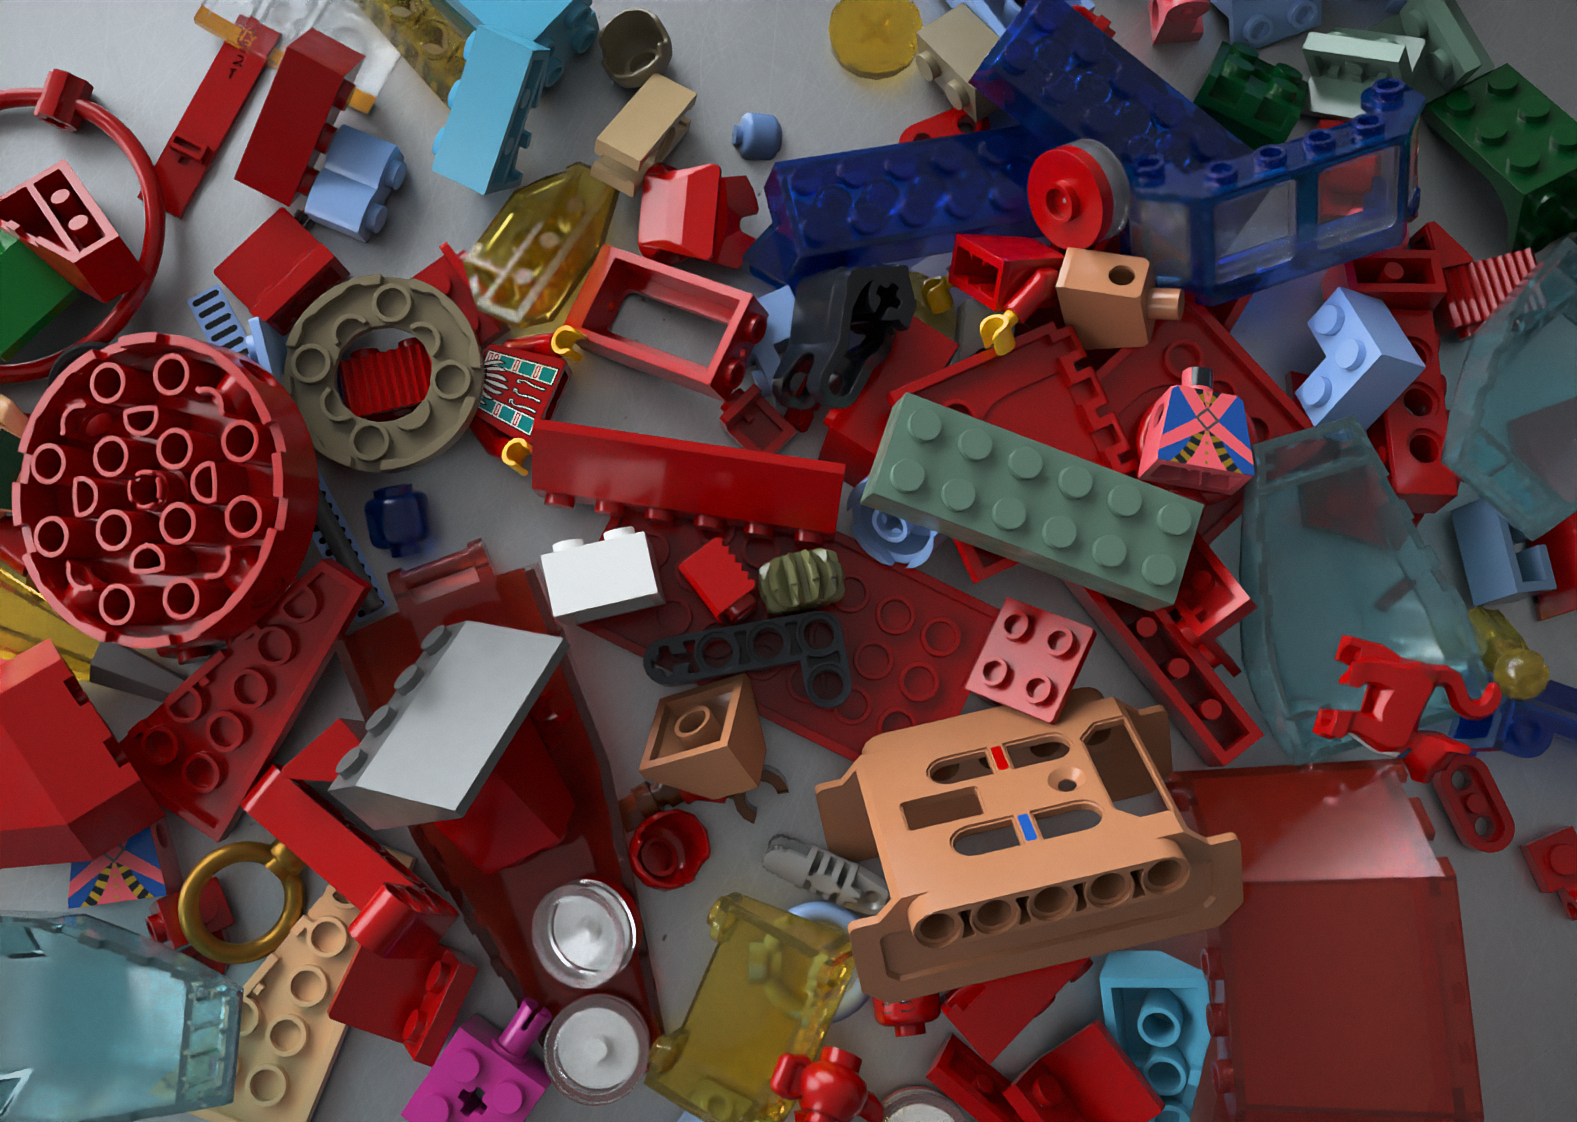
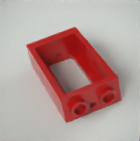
M603 243L563 326H571L587 335V340L580 339L575 342L583 350L727 403L733 389L738 388L744 379L746 362L754 345L758 344L765 335L769 314L751 293ZM636 293L727 325L728 327L708 368L612 333L610 330L611 325L624 298L628 294Z

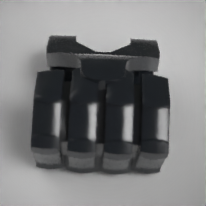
M878 264L865 267L853 266L850 268L840 266L835 269L827 268L818 273L803 277L800 280L796 289L789 345L772 378V393L782 407L806 410L819 403L821 406L832 410L847 408L856 401L873 369L889 355L896 331H905L909 329L917 306V299L914 298L908 266L898 264ZM850 330L855 334L866 335L861 344L849 349ZM802 372L808 378L801 394L796 398L791 393L790 382L796 373ZM841 379L842 387L835 396L831 392L830 387Z

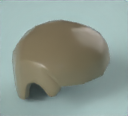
M632 8L622 11L608 21L598 36V43L603 53L602 66L609 77L615 80L617 85L625 88H639L646 83L653 73L661 75L666 73L673 55L671 39L658 16L647 9Z

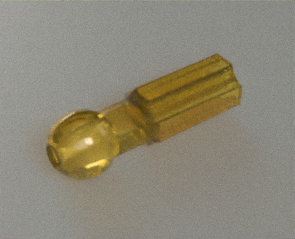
M1478 606L1465 613V621L1459 631L1488 672H1493L1494 681L1500 684L1502 694L1524 701L1536 698L1546 690L1550 680L1549 667L1543 664L1544 659L1539 653L1529 650L1522 636L1499 609L1489 610L1483 606Z

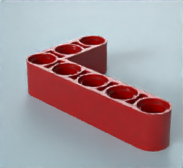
M273 762L240 803L241 807L361 911L348 927V932L359 944L373 954L385 959L428 958L460 916L459 912L304 780L281 779L284 766Z

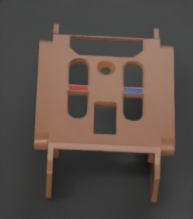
M1080 687L1072 689L1061 715L1054 725L1003 705L882 733L872 737L865 743L862 755L858 757L841 779L818 784L815 787V795L828 851L853 862L880 857L891 897L877 915L851 921L847 926L862 993L893 1004L1221 926L1244 903L1241 843L1237 835L1232 832L1206 838L1188 829L1164 783L1166 777L1173 771L1169 714L1163 705H1155L1137 710L1115 697L1104 698L1103 694L1095 688ZM1157 788L1168 811L1139 817L1115 809L1112 802L1150 794ZM1077 810H1091L1102 817L1100 823L1093 828L1048 839H1043L1036 822L1038 819ZM1013 826L1020 844L1019 846L973 856L962 855L954 849L956 843L964 837Z

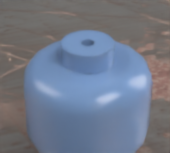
M747 112L741 118L739 125H734L732 143L739 145V153L743 159L771 160L780 151L782 128L775 116Z

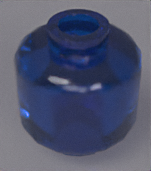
M412 483L373 490L374 498L369 499L364 505V514L372 546L380 550L390 549L392 558L421 553L420 543L431 539L434 535V525L427 495L423 491L413 490Z

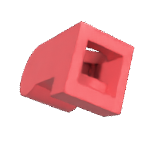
M1150 0L1148 12L1152 44L1199 41L1204 33L1202 15L1210 9L1209 0Z

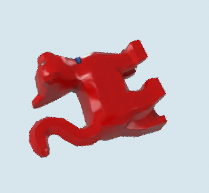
M1342 635L1334 660L1348 665L1349 668L1343 675H1340L1338 684L1350 688H1360L1364 684L1368 685L1360 711L1351 709H1319L1312 732L1332 740L1335 737L1344 738L1348 735L1374 753L1397 758L1407 769L1411 780L1414 782L1429 784L1436 773L1447 770L1455 754H1470L1472 749L1467 744L1454 740L1441 732L1418 730L1422 714L1435 688L1443 687L1451 708L1464 719L1475 721L1490 717L1500 705L1502 692L1497 683L1491 682L1487 685L1479 699H1472L1468 694L1467 686L1461 673L1447 665L1428 664L1414 659L1403 658L1383 644Z

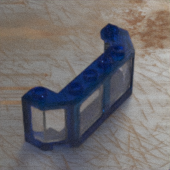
M1384 78L1375 81L1371 87L1361 93L1360 107L1366 113L1357 115L1350 122L1328 129H1314L1305 133L1303 137L1279 145H1264L1256 149L1254 153L1229 161H1215L1208 164L1205 169L1186 175L1174 164L1158 155L1141 156L1135 159L1132 164L1114 169L1120 254L1149 260L1152 263L1156 288L1183 289L1184 292L1194 293L1196 305L1216 306L1402 244L1406 236L1407 221L1410 216L1416 215L1420 207L1421 189L1417 187L1420 115L1425 107L1426 97L1398 78Z

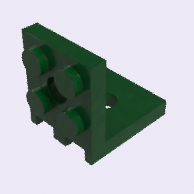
M1222 41L1212 59L1197 95L1152 177L1239 220L1299 120L1308 82L1302 80L1303 75L1297 69L1287 64L1277 63L1274 66L1259 59V53L1247 44L1235 41L1231 45ZM1214 143H1225L1232 148L1234 159L1227 164H1215L1208 158L1207 148Z

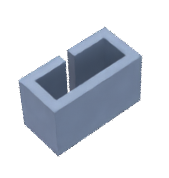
M1532 491L1491 494L1450 511L1474 607L1513 603L1557 589L1546 544L1537 545L1515 553V544L1543 535Z

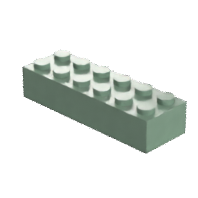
M908 392L892 407L860 501L862 505L1148 611H1154L1175 604L1204 504Z

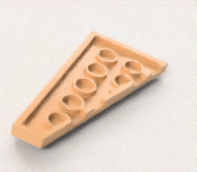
M379 843L408 869L413 870L417 857ZM329 884L318 901L292 927L291 933L275 952L271 953L217 1016L216 1022L200 1041L191 1047L181 1059L182 1062L166 1081L159 1085L150 1098L209 1122H311L349 1028V1025L331 1020L327 1010L359 945L348 932V927L361 911Z

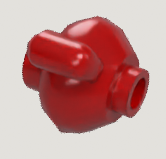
M824 1046L822 1047L819 1060L811 1061L804 1053L795 1055L786 1052L778 1057L770 1080V1088L774 1094L790 1101L798 1100L800 1109L807 1114L804 1122H849L856 1116H861L868 1122H883L884 1107L875 1094L867 1090L866 1082L860 1077L859 1071L862 1059L839 1048Z

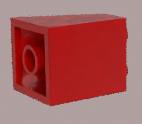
M527 714L465 816L458 819L432 822L485 876L506 866L514 868L527 856L541 849L548 851L556 847L568 833L566 826L576 806L529 714Z

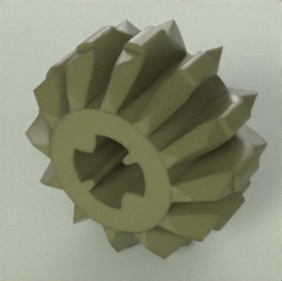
M804 549L800 552L788 553L785 556L773 558L771 562L764 563L759 568L758 587L761 600L765 603L767 613L773 615L787 616L815 611L818 608L830 606L831 603L838 602L846 591L842 563H839L836 552L829 549Z

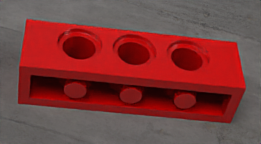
M1389 309L1426 368L1367 429L1376 512L1435 514L1458 496L1460 486V474L1454 466L1451 449L1453 426L1447 420L1445 406L1447 381L1445 376L1441 374L1439 363L1440 334L1435 330L1433 312L1430 310ZM1411 452L1414 453V454L1419 458L1420 461H1418L1417 459H1415V458L1413 457V455L1411 454Z

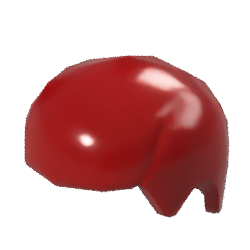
M678 808L658 812L646 818L636 828L628 847V861L632 872L646 887L662 892L684 887L685 884H690L695 880L702 865L710 858L711 847L708 831L700 820L689 812Z

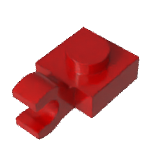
M1564 826L1519 845V848L1541 893L1557 891L1567 915L1571 921L1577 920V834L1573 826Z

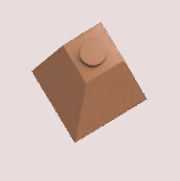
M746 673L659 699L638 770L643 778L713 800L759 788L767 749L751 682Z

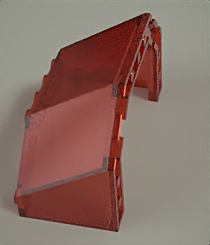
M1401 758L1336 760L1172 771L1168 775V782H1164L1188 829L1206 838L1232 832L1237 835L1241 843L1244 903L1221 926L1206 929L1208 947L1201 949L1202 972L1205 980L1211 981L1213 1003H1208L1206 1006L1207 1026L1211 1037L1217 1038L1218 1059L1212 1060L1211 1064L1212 1081L1217 1093L1212 1122H1484L1457 877L1448 857H1435L1428 841L1434 840L1436 832L1420 798H1408L1401 783H1406L1408 773ZM1163 801L1164 810L1168 811V808Z

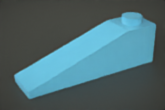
M1162 951L1109 952L1099 977L1106 1029L1165 1103L1163 1111L1147 1122H1190L1214 1025L1208 973Z

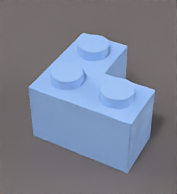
M1339 286L1307 322L1327 357L1296 390L1295 394L1315 428L1359 439L1421 374L1426 366L1383 300Z

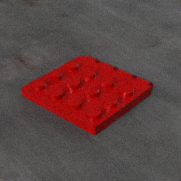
M1186 288L1184 290V311L1181 320L1156 319L1150 343L1144 347L1120 348L1096 371V375L1110 402L1096 409L1099 418L1115 412L1132 448L1118 455L1121 464H1124L1135 458L1138 460L1136 437L1143 415L1171 386H1182V372L1185 369L1196 366L1211 369L1214 372V389L1225 394L1238 396L1244 402V408L1250 415L1258 434V462L1254 471V477L1236 495L1223 502L1205 506L1204 515L1199 520L1197 531L1206 543L1210 545L1325 435L1313 426L1311 420L1191 291Z
M1051 321L1015 337L1016 344L1014 349L1005 355H997L994 347L890 391L885 396L891 410L894 404L908 392L1138 479L1140 464L1137 458L1121 464L1118 455L1132 448L1115 412L1100 418L1096 412V409L1110 402L1093 366L1077 371L1074 366L1075 363L1088 356L1073 324L1057 330L1054 322ZM1138 479V480H1140V481H1143V482H1145V483H1148L1147 480ZM952 538L973 584L1019 564V562Z

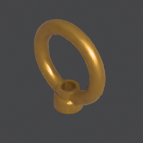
M277 838L271 845L254 841H242L227 844L211 851L192 868L181 888L178 900V918L183 934L199 953L217 962L244 964L267 957L275 952L291 933L292 927L303 915L305 888L300 872L307 864ZM238 862L262 864L280 879L284 889V906L279 919L267 933L249 942L229 943L216 938L207 930L200 914V899L205 886L217 872L229 865Z

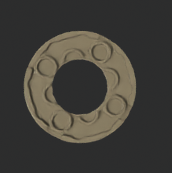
M373 274L345 281L322 294L302 313L286 342L288 351L284 375L280 374L282 385L296 403L305 420L313 447L330 460L352 470L371 474H391L409 471L433 461L450 449L465 433L478 410L482 398L485 378L484 359L478 337L472 325L450 298L435 287L411 277L410 279L383 277L382 274ZM395 328L410 333L424 344L432 363L431 384L426 398L422 400L412 413L396 421L375 422L357 417L345 406L337 389V369L343 353L356 338L372 330Z

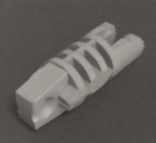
M777 834L773 836L762 857L761 863L764 864L763 868H766L771 874H776L777 877L795 884V887L799 889L803 888L813 895L817 894L824 900H831L840 907L875 916L885 906L889 897L887 883L881 877L856 862L845 860L846 858L840 855L836 856L828 850H822L815 844L809 845L796 838H790L789 835Z

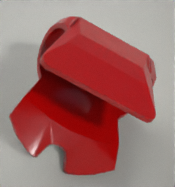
M664 162L653 164L643 176L637 243L643 257L668 266H674L689 258L738 269L748 258L756 243L755 237L742 232L740 228L742 218L756 215L759 211L754 189L747 176L721 177V167L714 163L681 170Z

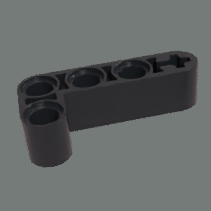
M811 611L662 638L654 641L646 649L643 656V666L646 674L654 682L664 687H677L732 677L742 673L749 674L800 664L806 695L815 707L822 710H832L840 707L847 700L851 692V675L842 628L839 621L832 614L825 611ZM823 623L832 630L833 641L828 647L814 649L806 643L804 632L811 624ZM764 632L778 634L783 641L781 653L773 658L759 656L754 650V642L760 634ZM714 641L727 642L733 649V656L730 662L721 668L709 666L704 658L707 646ZM695 644L694 657L700 672L691 673L692 665L689 662L675 665L673 667L674 675L667 677L662 669L655 668V662L663 660V651L670 650L675 658L687 657L690 654L686 647ZM831 672L840 678L842 692L836 699L824 700L815 694L813 682L819 674Z

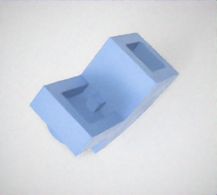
M789 285L757 299L769 314L767 329L763 339L754 345L746 362V369L754 365L757 366L756 369L751 371L753 380L762 390L763 397L771 396L776 408L781 405L772 393V378L780 364L778 355L784 353L789 345L795 297ZM790 382V390L793 394V387Z

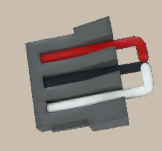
M305 208L303 210L297 209L294 218L306 230L312 228L315 222L304 213Z

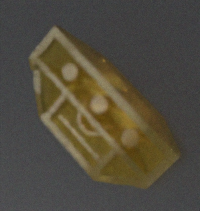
M580 161L567 166V171L545 176L515 190L463 260L477 310L519 329L554 321L593 265L603 243L605 244L620 191L590 175L591 166Z

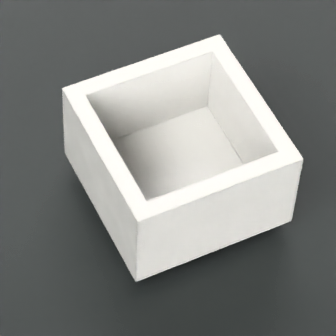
M634 527L617 528L603 534V541L584 545L583 539L580 538L565 540L552 545V553L540 555L554 617L569 627L666 604L654 548L644 531L635 533Z

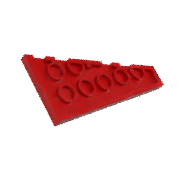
M332 558L322 559L291 586L265 615L240 632L241 635L225 649L219 650L164 699V703L146 719L140 720L127 731L128 734L119 744L152 791L158 803L217 843L229 837L244 811L240 803L268 769L373 585Z

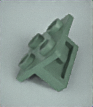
M1408 0L1397 14L1367 29V31L1425 39L1427 48L1403 101L1409 112L1417 111L1424 107L1425 104L1494 69L1492 60L1455 0Z
M1338 26L1333 27L1328 34L1309 32L1302 50L1311 76L1308 81L1301 114L1386 129L1391 128L1394 125L1427 48L1425 39Z

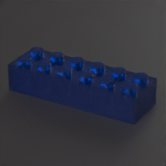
M1028 0L968 81L969 84L1051 148L1072 145L1088 152L1104 170L1110 183L1112 195L1201 265L1227 248L1280 174L1279 170L1064 0Z
M1055 120L774 162L763 188L787 280L806 277L827 268L835 269L840 266L847 268L853 266L865 267L953 252L956 233L1029 238L1045 237L1031 212L1028 200V178L1034 162L1041 154L1062 146Z

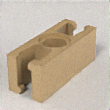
M653 73L596 138L594 151L601 157L591 165L590 175L633 198L643 186V176L647 169L653 164L663 162L689 130L691 119L684 115L695 105L697 93L659 73Z

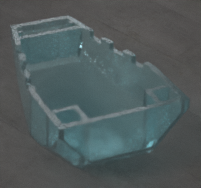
M1568 236L1519 282L1475 331L1456 384L1441 450V464L1520 534L1531 541L1541 537L1577 511V244Z
M1352 415L1251 445L1255 470L1254 477L1245 484L1239 584L1258 608L1239 621L1241 662L1255 702L1272 737L1290 763L1300 766L1363 746L1348 735L1344 738L1335 737L1332 740L1312 732L1319 709H1351L1356 711L1361 709L1368 685L1364 684L1360 688H1350L1338 684L1340 675H1343L1349 668L1348 665L1334 660L1342 635L1383 644L1403 658L1414 659L1428 664L1447 665L1461 673L1469 696L1472 699H1479L1489 682L1465 602L1456 587H1450L1438 567L1442 564L1432 546L1426 545L1411 520L1415 518L1405 500H1399L1386 478L1390 474L1356 416ZM1443 687L1435 688L1422 714L1418 729L1460 716L1451 708Z
M0 910V1122H133L140 1119L174 1115L233 1103L244 988L192 957L131 930L85 913Z

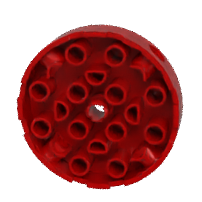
M145 332L118 337L119 342L111 344L100 351L95 349L89 350L59 374L37 403L25 427L18 448V452L25 453L20 483L12 482L14 527L22 528L28 552L22 555V559L32 581L53 610L73 627L94 639L131 648H193L210 645L242 632L265 615L284 595L305 559L316 523L319 501L317 460L312 439L305 420L287 390L271 373L245 355L225 347L180 335Z

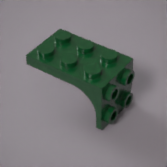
M1506 63L1424 105L1423 120L1475 166L1497 191L1508 220V239L1505 254L1532 248L1535 254L1543 250L1549 243L1571 232H1577V122L1512 66Z

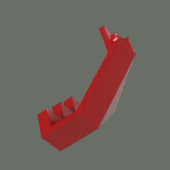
M50 638L0 665V869L94 861L166 816L152 791L131 763L114 733L91 702L76 675Z

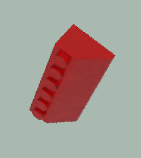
M534 418L532 428V489L539 497L545 498L544 505L566 510H573L575 502L595 505V513L613 517H624L625 510L643 512L644 520L659 524H673L674 517L694 520L693 527L714 532H723L724 525L744 527V535L760 539H773L774 532L794 535L793 542L807 546L821 547L824 544V539L831 541L835 539L846 464Z

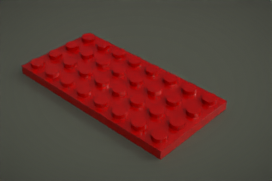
M630 510L624 511V517L611 516L599 541L604 540L603 534L605 532L622 527H634L635 533L645 532L654 548L666 604L577 624L576 626L643 658L646 649L659 639L733 626L730 620L722 625L718 623L678 568L682 562L715 537L723 538L725 546L730 547L731 554L736 555L738 563L743 564L744 571H748L750 579L756 582L758 591L756 605L758 608L737 625L783 617L782 615L767 613L765 603L761 600L758 587L759 568L764 563L771 562L773 558L782 557L788 553L800 552L804 549L814 550L822 548L835 551L839 563H842L846 591L838 602L831 603L830 606L818 608L815 611H825L832 614L839 621L842 628L851 675V692L847 700L840 707L832 710H822L815 707L806 695L800 664L746 675L751 682L759 716L852 762H855L862 755L865 743L874 736L960 715L970 694L965 689V686L1000 613V609L915 568H906L907 564L895 562L892 566L880 563L871 557L855 539L837 530L834 541L824 539L823 546L816 547L793 542L794 535L774 532L773 539H760L744 535V527L724 525L723 532L707 531L693 527L694 520L674 517L673 524H659L644 520L643 512ZM814 623L805 630L804 639L810 647L824 649L832 643L833 633L827 625ZM764 632L754 642L755 652L763 658L776 657L783 649L782 638L774 632ZM714 641L705 650V661L714 668L726 666L733 656V649L727 642ZM695 644L686 647L690 656L675 658L670 650L663 651V660L655 662V665L672 673L675 665L689 662L692 665L691 673L700 672L694 657ZM824 672L815 678L813 689L819 698L833 700L841 694L842 682L836 674ZM726 678L699 682L694 684L698 686H703Z

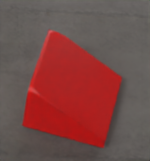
M1435 221L1427 222L1410 237L1411 250H1438L1443 270L1474 262L1472 256Z

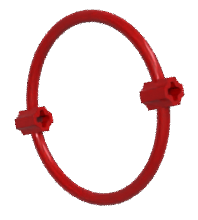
M55 68L53 71L48 72L43 88L20 87L0 90V111L10 108L36 107L33 115L40 121L71 133L78 131L82 119H85L103 130L117 143L133 166L143 195L145 233L139 264L149 277L135 285L129 292L124 293L113 310L97 327L69 347L37 360L0 365V384L25 383L47 378L56 359L65 350L79 343L91 341L110 343L127 326L141 307L156 277L163 254L166 231L165 204L160 180L152 160L141 142L121 120L102 106L90 101L94 87L88 81L70 72Z

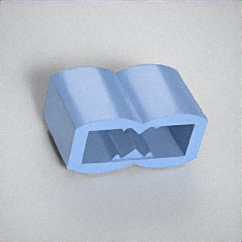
M343 124L332 141L324 168L312 186L304 212L313 222L367 243L371 235L379 233L384 226L387 217V207L384 206L386 198L392 189L397 190L401 186L405 178L406 163L403 162L404 155L397 145Z

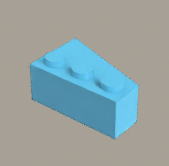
M478 25L477 30L473 31L468 37L464 47L463 57L467 61L461 79L454 83L448 96V107L451 110L446 125L437 133L433 143L432 152L436 156L431 168L432 171L483 195L521 185L523 173L515 169L519 148L527 149L530 146L532 133L524 130V125L530 108L535 109L539 106L551 49L499 25Z

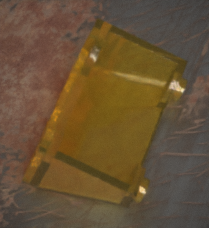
M733 892L718 898L708 914L707 924L711 926L709 936L717 942V945L682 1026L669 1036L664 1034L659 1036L651 1047L647 1056V1062L651 1066L643 1084L703 1122H784L797 1100L790 1101L774 1094L770 1088V1080L777 1059L787 1052L795 1055L804 1053L811 1061H815L856 970L855 960L848 934L739 892Z

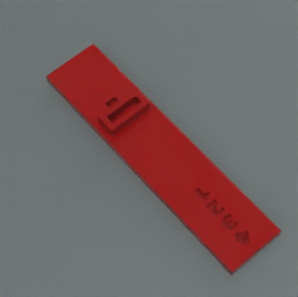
M240 14L234 25L249 33L240 49L224 41L154 166L164 196L165 212L179 219L183 218L264 72L270 56L283 37L280 33ZM249 35L256 37L257 40L252 41L253 38L249 37ZM245 43H248L252 46V48L250 49V53L248 54L241 51V49L247 51V49L245 48H249V46ZM140 191L137 198L143 201V195Z

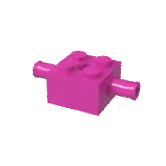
M525 998L521 1003V1007L503 1032L475 1013L459 1027L400 1115L409 1122H525L555 1078L550 1066L528 1051L546 1024L551 1021V1013L543 1007L536 1014L532 1022L528 1023V1019L539 1003L530 998ZM477 1087L485 1092L482 1099L475 1094Z

